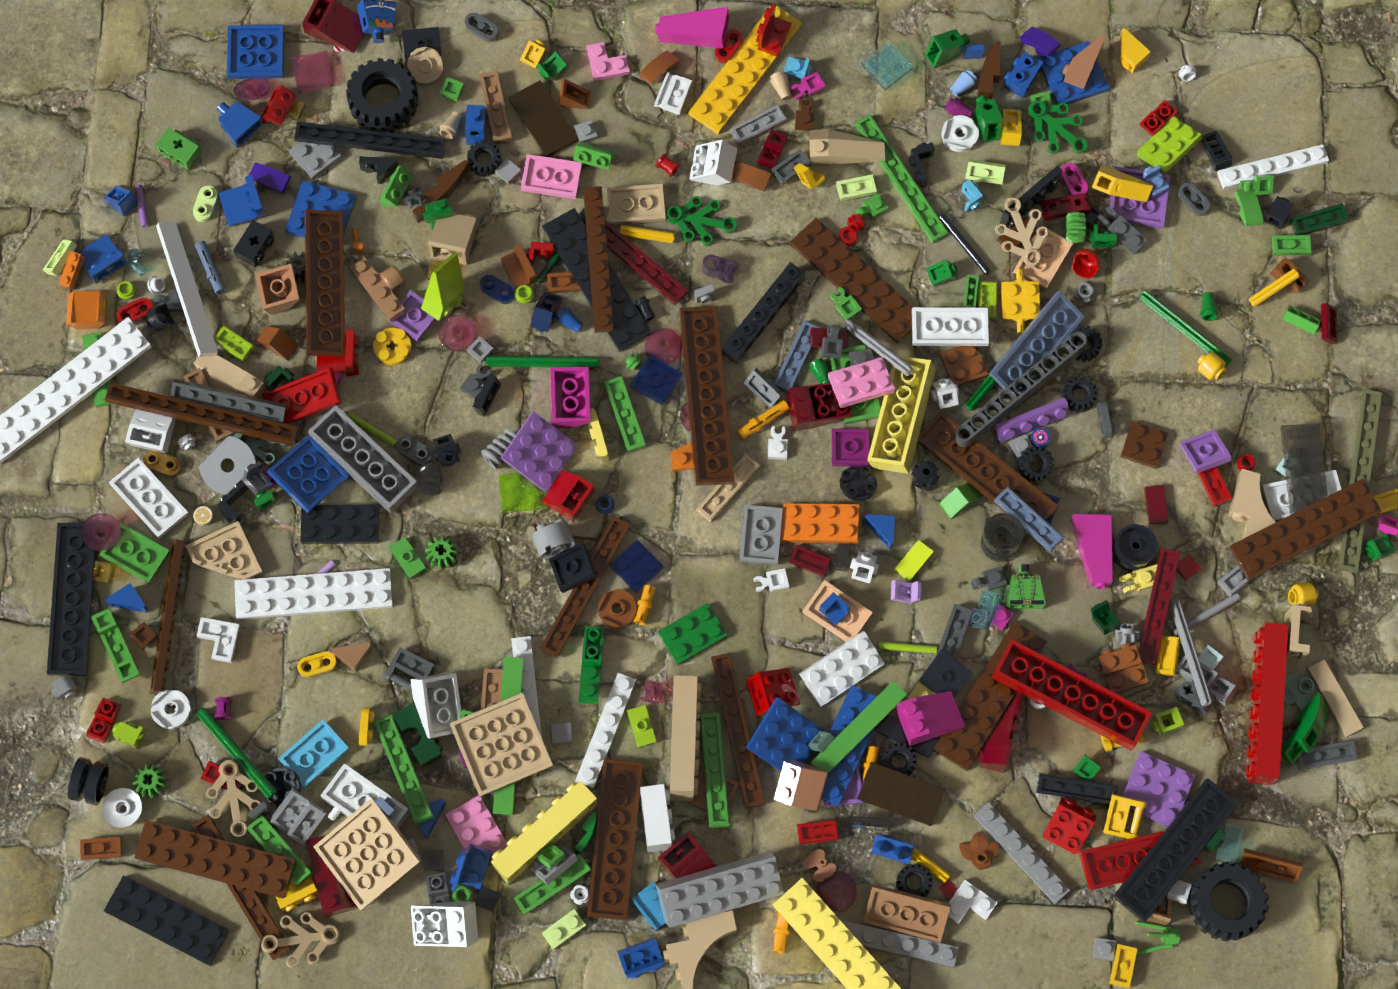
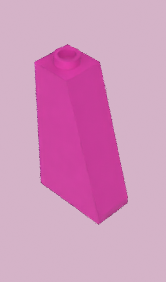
M728 7L662 16L660 17L659 24H656L655 34L658 35L659 42L724 48L730 20Z
M1073 514L1070 523L1090 586H1096V589H1106L1113 582L1111 515Z

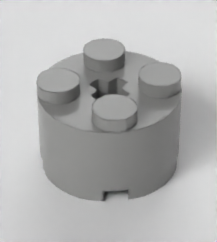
M564 518L558 519L550 525L544 523L537 526V531L532 535L540 559L544 556L545 560H549L563 553L567 548L571 549L576 546L570 527Z

